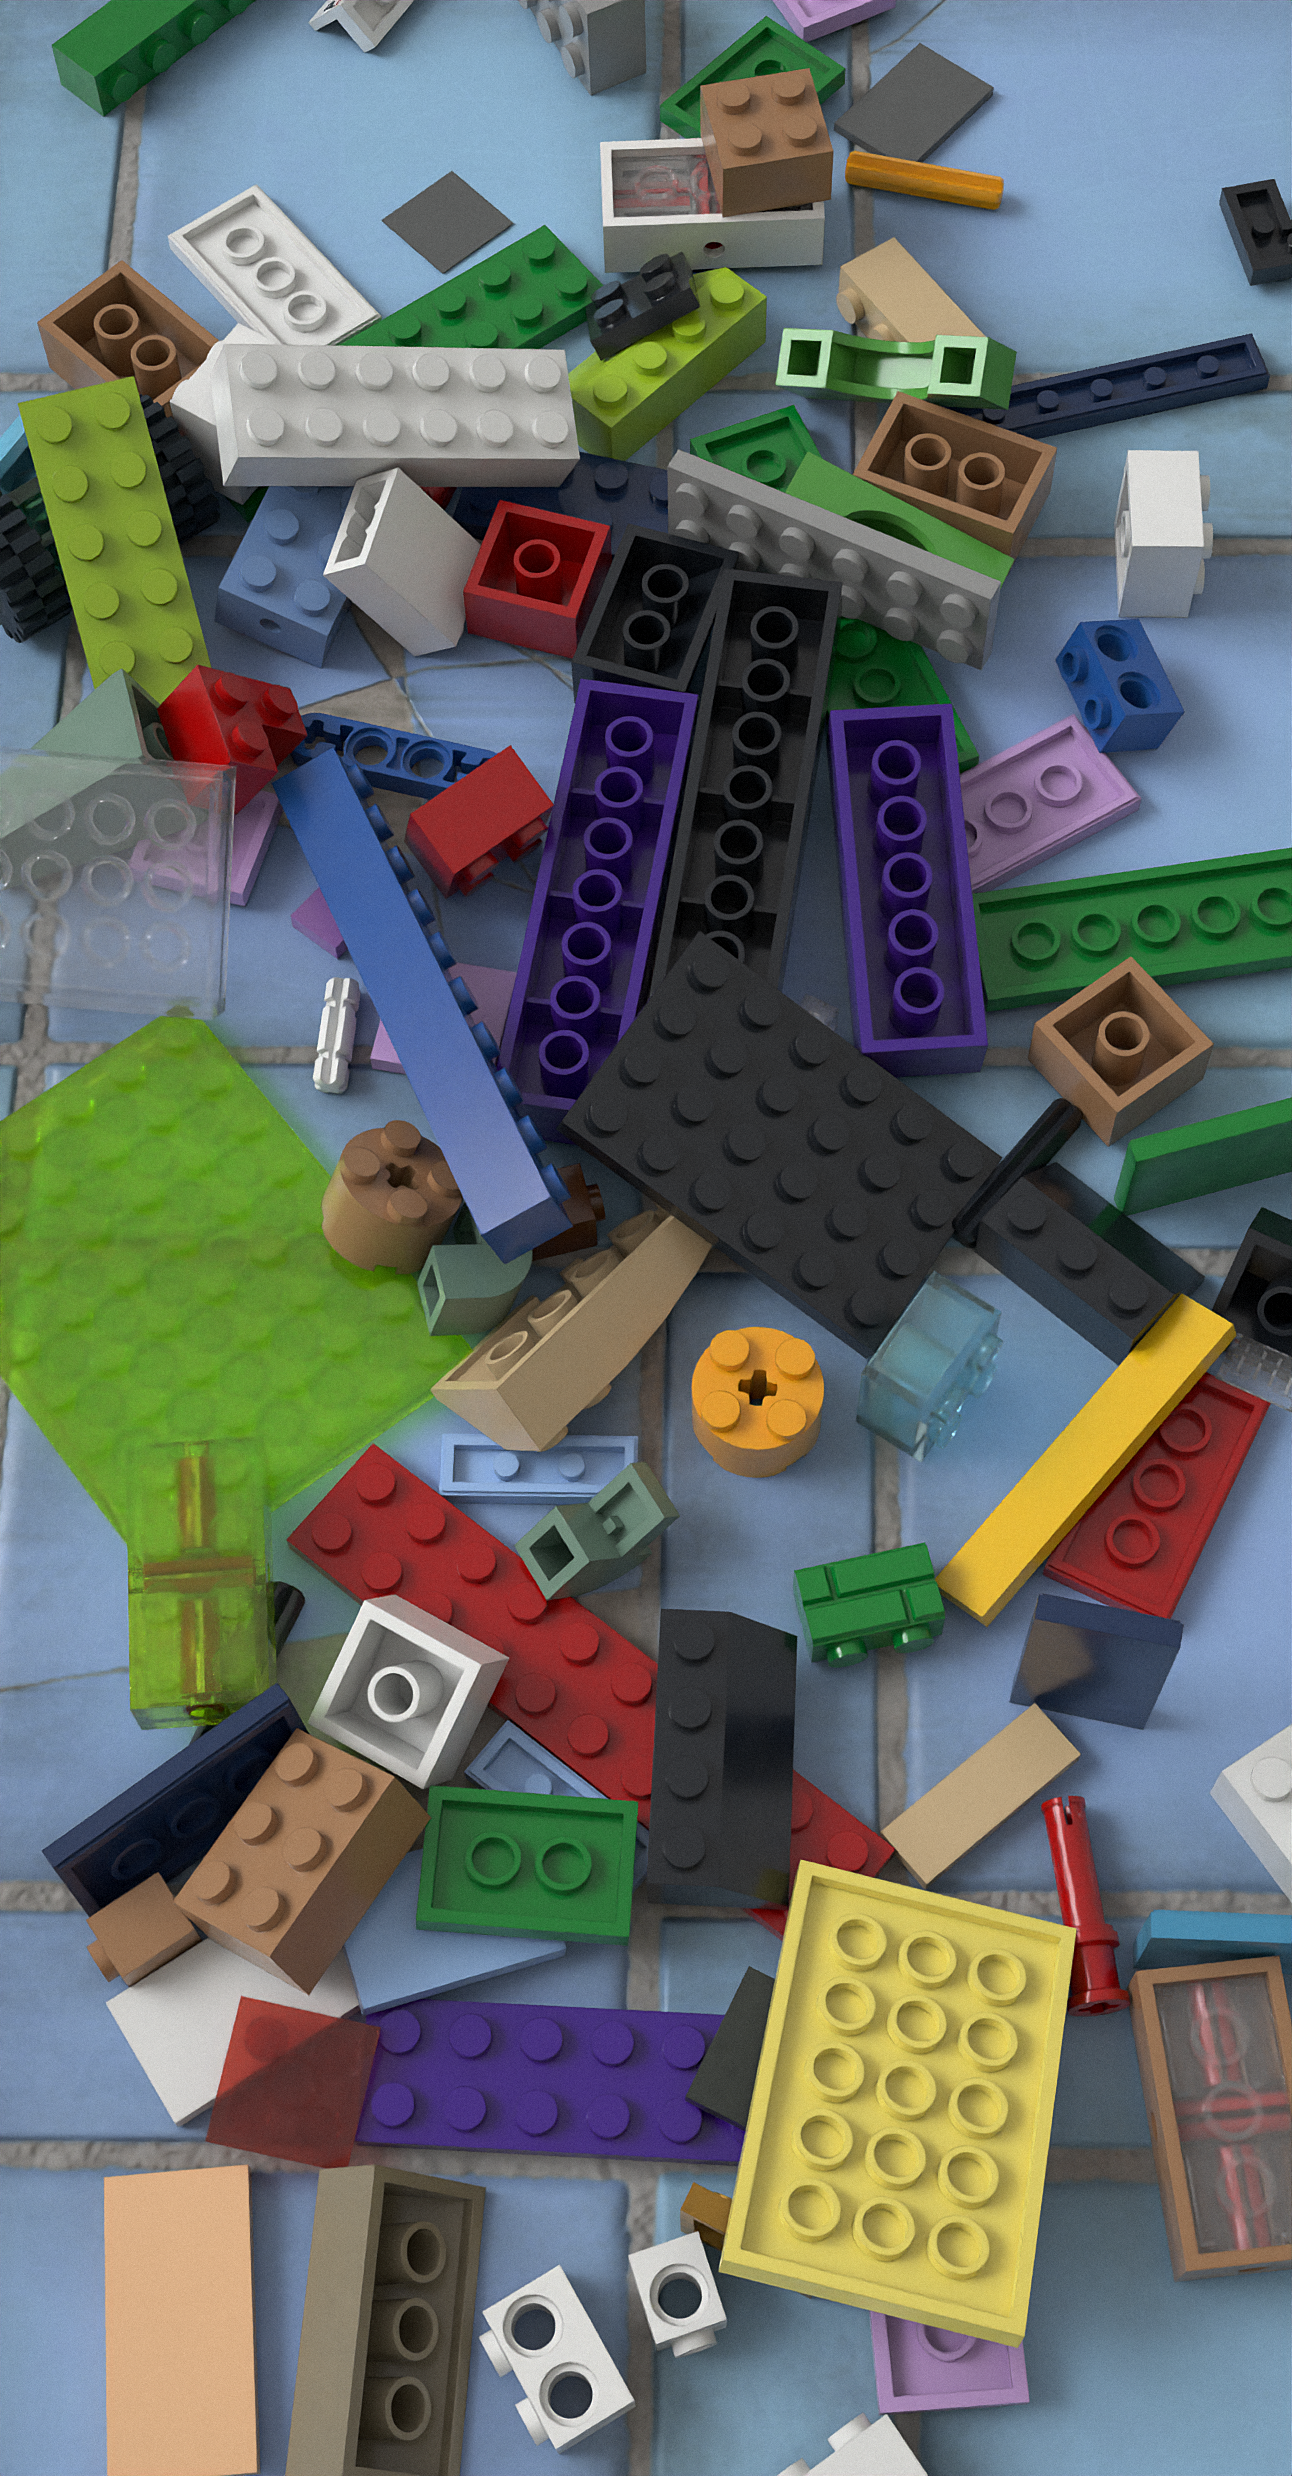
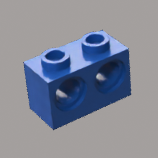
M1139 619L1080 622L1055 659L1060 675L1066 682L1081 714L1083 723L1088 728L1099 753L1158 749L1185 712Z

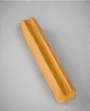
M860 151L850 152L845 167V180L849 184L991 210L999 208L1004 192V179L1000 176Z

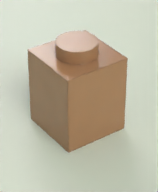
M159 1872L86 1919V1922L97 1938L96 1941L86 1948L108 1982L121 1976L124 1982L131 1987L202 1942L201 1937L188 1917L172 1903L175 1897Z

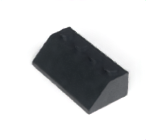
M661 1609L646 1883L648 1903L788 1910L797 1666L796 1635L728 1611Z

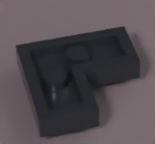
M1275 179L1222 188L1219 205L1249 285L1253 286L1291 279L1292 219L1290 220Z

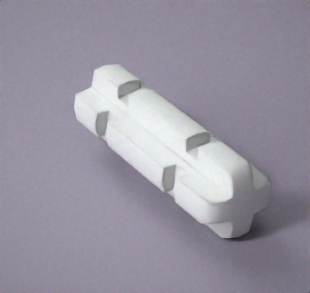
M333 977L326 983L324 997L326 1007L322 1011L317 1045L319 1058L315 1060L313 1073L315 1088L323 1093L332 1092L339 1094L343 1093L348 1087L350 1070L347 1068L352 1059L357 1023L355 1013L359 1008L361 994L358 982L352 978L342 979Z

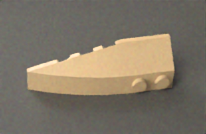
M654 1202L658 1208L655 1212L649 1210L629 1220L626 1219L607 1234L613 1243L609 1249L601 1251L585 1261L577 1258L563 1269L559 1274L565 1281V1284L542 1302L536 1296L531 1295L517 1306L430 1389L438 1401L505 1450L543 1452L554 1447L567 1435L569 1429L566 1425L581 1410L596 1405L608 1395L611 1390L609 1383L629 1364L666 1319L700 1269L712 1245Z

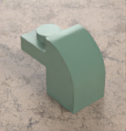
M465 1201L453 1227L456 1245H433L417 1281L430 1336L476 1334L497 1326L509 1314L532 1263V1250L504 1264L481 1236Z
M647 1462L630 1463L588 1503L555 1506L514 1546L547 1600L574 1597L605 1586L642 1563L652 1554L648 1545L678 1519L680 1515Z

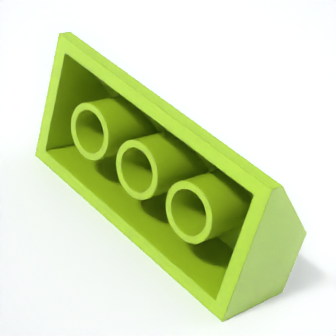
M727 267L693 274L701 307L602 361L596 351L568 373L578 445L589 454L622 461L630 458L766 342L767 296Z

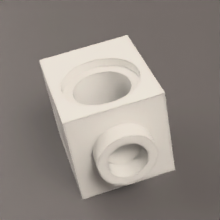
M696 2231L628 2255L629 2264L656 2350L660 2351L672 2347L675 2358H680L716 2345L717 2340L714 2332L726 2328L727 2318L699 2232ZM677 2279L693 2283L698 2288L702 2297L697 2311L683 2319L668 2316L658 2303L659 2294L663 2287Z

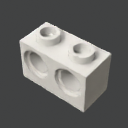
M560 2265L482 2311L491 2330L479 2336V2339L500 2378L514 2370L527 2398L515 2404L536 2446L550 2438L558 2454H561L636 2407L630 2391ZM531 2310L547 2312L554 2318L556 2325L552 2340L545 2347L538 2350H528L517 2344L514 2337V2329L518 2319L524 2313ZM566 2377H579L584 2379L592 2388L593 2398L591 2405L583 2415L577 2418L567 2419L560 2417L551 2408L550 2397L552 2390L560 2380Z

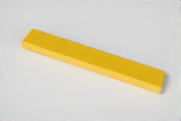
M1181 1293L938 1574L935 1581L938 1584L940 1595L988 1627L1237 1336L1234 1325Z

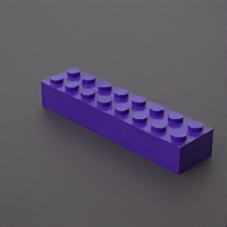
M580 679L500 1048L501 1055H499L496 1067L498 1071L506 1067L524 1098L522 1103L515 1106L520 1118L527 1115L532 1118L545 1141L576 1145L557 1131L556 1127L646 1004L664 915L699 715L698 694Z

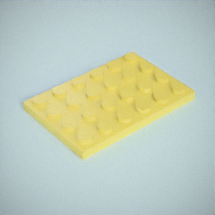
M800 1860L788 1911L718 2272L1018 2348L1025 2337L1076 1928Z

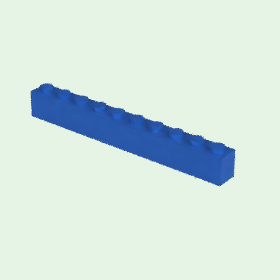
M333 747L272 782L271 784L483 1239L500 1260L507 1264L573 1227L562 1202L571 1198V1194L554 1164L551 1163L544 1167L538 1155L548 1149L532 1118L529 1115L520 1118L515 1106L522 1103L524 1098L507 1068L505 1067L498 1071L492 1060L501 1055V1051L486 1024L481 1021L475 1025L470 1015L478 1010L479 1006L461 976L453 979L448 970L455 966L457 961L442 934L438 931L431 935L427 925L434 922L436 918L418 888L410 891L406 882L415 878V875L397 845L391 849L389 848L386 840L395 834L377 804L369 807L366 799L374 795V791L360 766L355 763L347 768Z

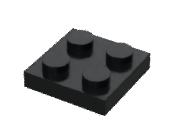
M681 251L672 257L668 254L659 255L644 264L638 276L623 284L619 281H613L596 290L591 296L592 302L585 307L590 342L602 361L701 307L693 272L683 252Z

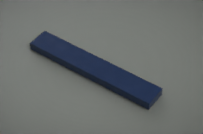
M1251 333L1012 385L1008 410L941 407L1036 440L1267 389L1270 374Z

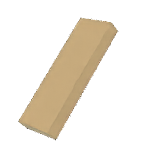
M1034 1703L880 1832V1837L896 1849L894 1855L926 1890L1079 1760L1081 1753Z

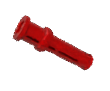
M1068 1796L1069 1806H1065L1063 1809L1062 1797H1056L1043 1802L1041 1810L1045 1817L1063 1925L1076 1928L1070 1976L1072 1996L1067 2000V2011L1069 2015L1080 2017L1114 2013L1131 2005L1128 1991L1121 1989L1114 1950L1120 1946L1117 1931H1114L1113 1925L1105 1924L1085 1812V1799L1081 1796Z

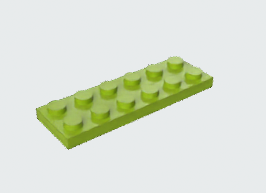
M134 376L17 403L94 689L122 668L161 705L197 664L209 668L212 667Z

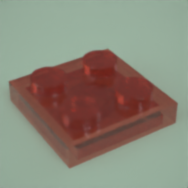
M240 1995L205 2142L326 2169L348 2167L381 2027Z

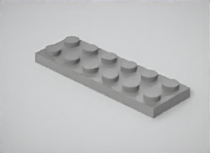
M677 450L667 466L668 534L739 552V561L735 570L843 582L842 616L850 619L857 618L887 631L896 639L912 641L940 653V655L951 662L964 663L979 670L983 669L992 653L1001 588L1000 581L687 452Z

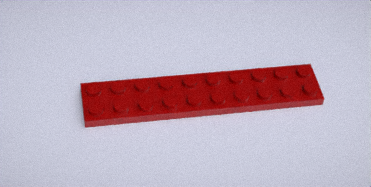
M373 1443L286 1539L289 1549L361 1606L364 1600L397 1595L509 1657L487 1707L505 1721L509 1720L608 1799L638 1801L637 1822L649 1831L658 1664L571 1596L547 1600L521 1557ZM793 1769L789 1906L800 1860L877 1878L893 1858L896 1849ZM789 1907L788 1910L741 1908L783 1942Z

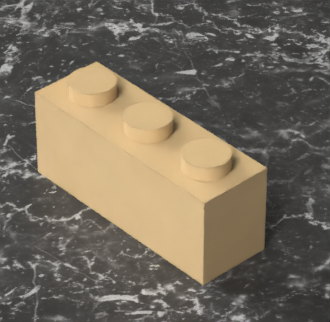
M895 237L840 266L839 293L836 296L839 311L847 322L855 323L868 338L896 342H927L935 340L936 335L986 337Z

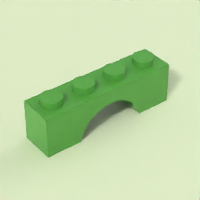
M783 328L775 385L807 399L892 403L896 393L899 391L939 406L1008 410L1017 352L990 337L936 335L935 340L927 342H896L859 337L835 330Z
M807 452L785 492L1001 582V587L1014 562L1012 557L810 452Z

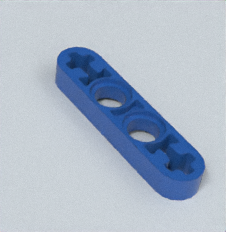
M324 713L301 715L308 736L291 752L293 762L300 767L334 747L336 752L344 751V756L341 759L347 768L355 763L360 766L371 787L428 800L433 799L454 784L456 766L461 767L462 773L457 772V781H459L498 754L486 749ZM316 736L325 738V742H318L315 749L306 748V744H312ZM368 746H379L388 753L383 761L375 765H364L355 759L357 753ZM425 758H434L444 765L439 774L430 778H421L411 771L415 763Z

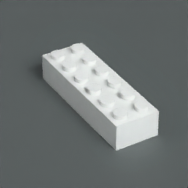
M224 344L210 374L224 486H355L358 479L399 467L419 487H559L580 460L565 350Z

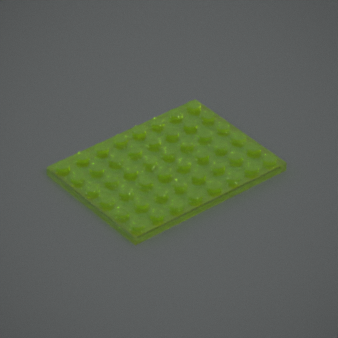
M186 999L0 1121V1378L143 1570L145 1564L192 1561L180 1557L179 1462L191 1458H208L218 1462L221 1548H223L433 1398L434 1395L430 1389L443 1376L474 1352L462 1335L430 1336L417 1281L411 1273L395 1274L397 1267H387L378 1264L374 1272L352 1264L333 1249L322 1230L321 1224L324 1217L322 1208L320 1209L322 1197L331 1176Z

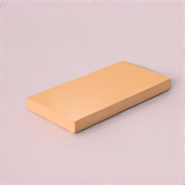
M246 2164L104 2177L107 2476H244L261 2474L251 2167Z

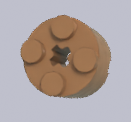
M393 1120L388 1122L385 1128L364 1131L353 1137L346 1144L322 1197L320 1209L322 1208L324 1220L321 1226L325 1238L333 1249L352 1264L373 1272L377 1264L397 1267L395 1274H410L424 1267L433 1245L442 1244L461 1205L463 1196L441 1148L429 1139L421 1136L419 1130L411 1123Z

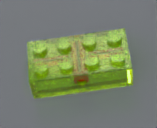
M261 1436L126 1446L130 1711L141 1730L218 1725L277 1683L270 1462Z

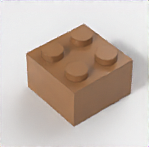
M810 68L700 86L701 139L722 217L831 200L834 151Z
M1129 957L1034 1024L1028 1060L1064 1099L1079 1108L1083 1114L1082 1119L1109 1147L1202 1081L1214 1043L1132 957Z

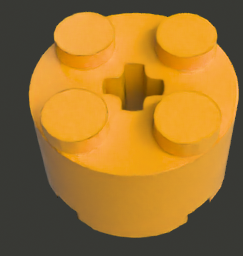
M768 1327L725 1330L718 1333L712 1339L710 1346L704 1351L697 1362L693 1373L692 1425L699 1443L701 1442L707 1452L713 1456V1461L724 1470L739 1476L752 1478L774 1476L785 1471L787 1466L796 1462L803 1455L805 1457L814 1447L821 1428L824 1380L812 1347L804 1340ZM752 1399L763 1400L762 1406H754L750 1402Z

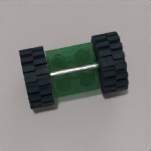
M140 394L139 397L179 545L218 522L217 520L220 519V513L217 510L220 508L219 501L212 494L215 491L212 481L205 476L203 472L205 467L201 459L196 458L191 448L193 446L187 436L183 437L180 434L178 424L171 416L166 417L164 408L158 402L153 403L150 396ZM37 476L8 494L3 495L0 490V625L3 626L5 633L11 639L14 637L16 642L23 643L72 611V605L69 602V592L65 588L67 585Z

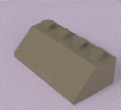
M376 2164L319 2170L285 2476H460L486 2187Z

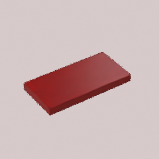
M1205 1372L1055 1547L1049 1556L1042 1575L1109 1607L1171 1619L1264 1420L1271 1401Z

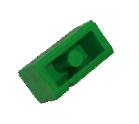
M925 1542L794 1570L793 1593L811 1663L828 1660L830 1667H847L867 1659L868 1650L893 1645L896 1653L916 1652L931 1646L934 1643L933 1636L942 1635L946 1618L945 1610Z

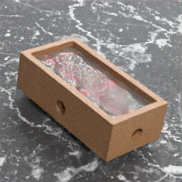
M1271 1956L1136 1971L1126 1991L1129 1993L1131 2002L1129 2011L1174 2282L1292 2269V2021L1280 1957Z

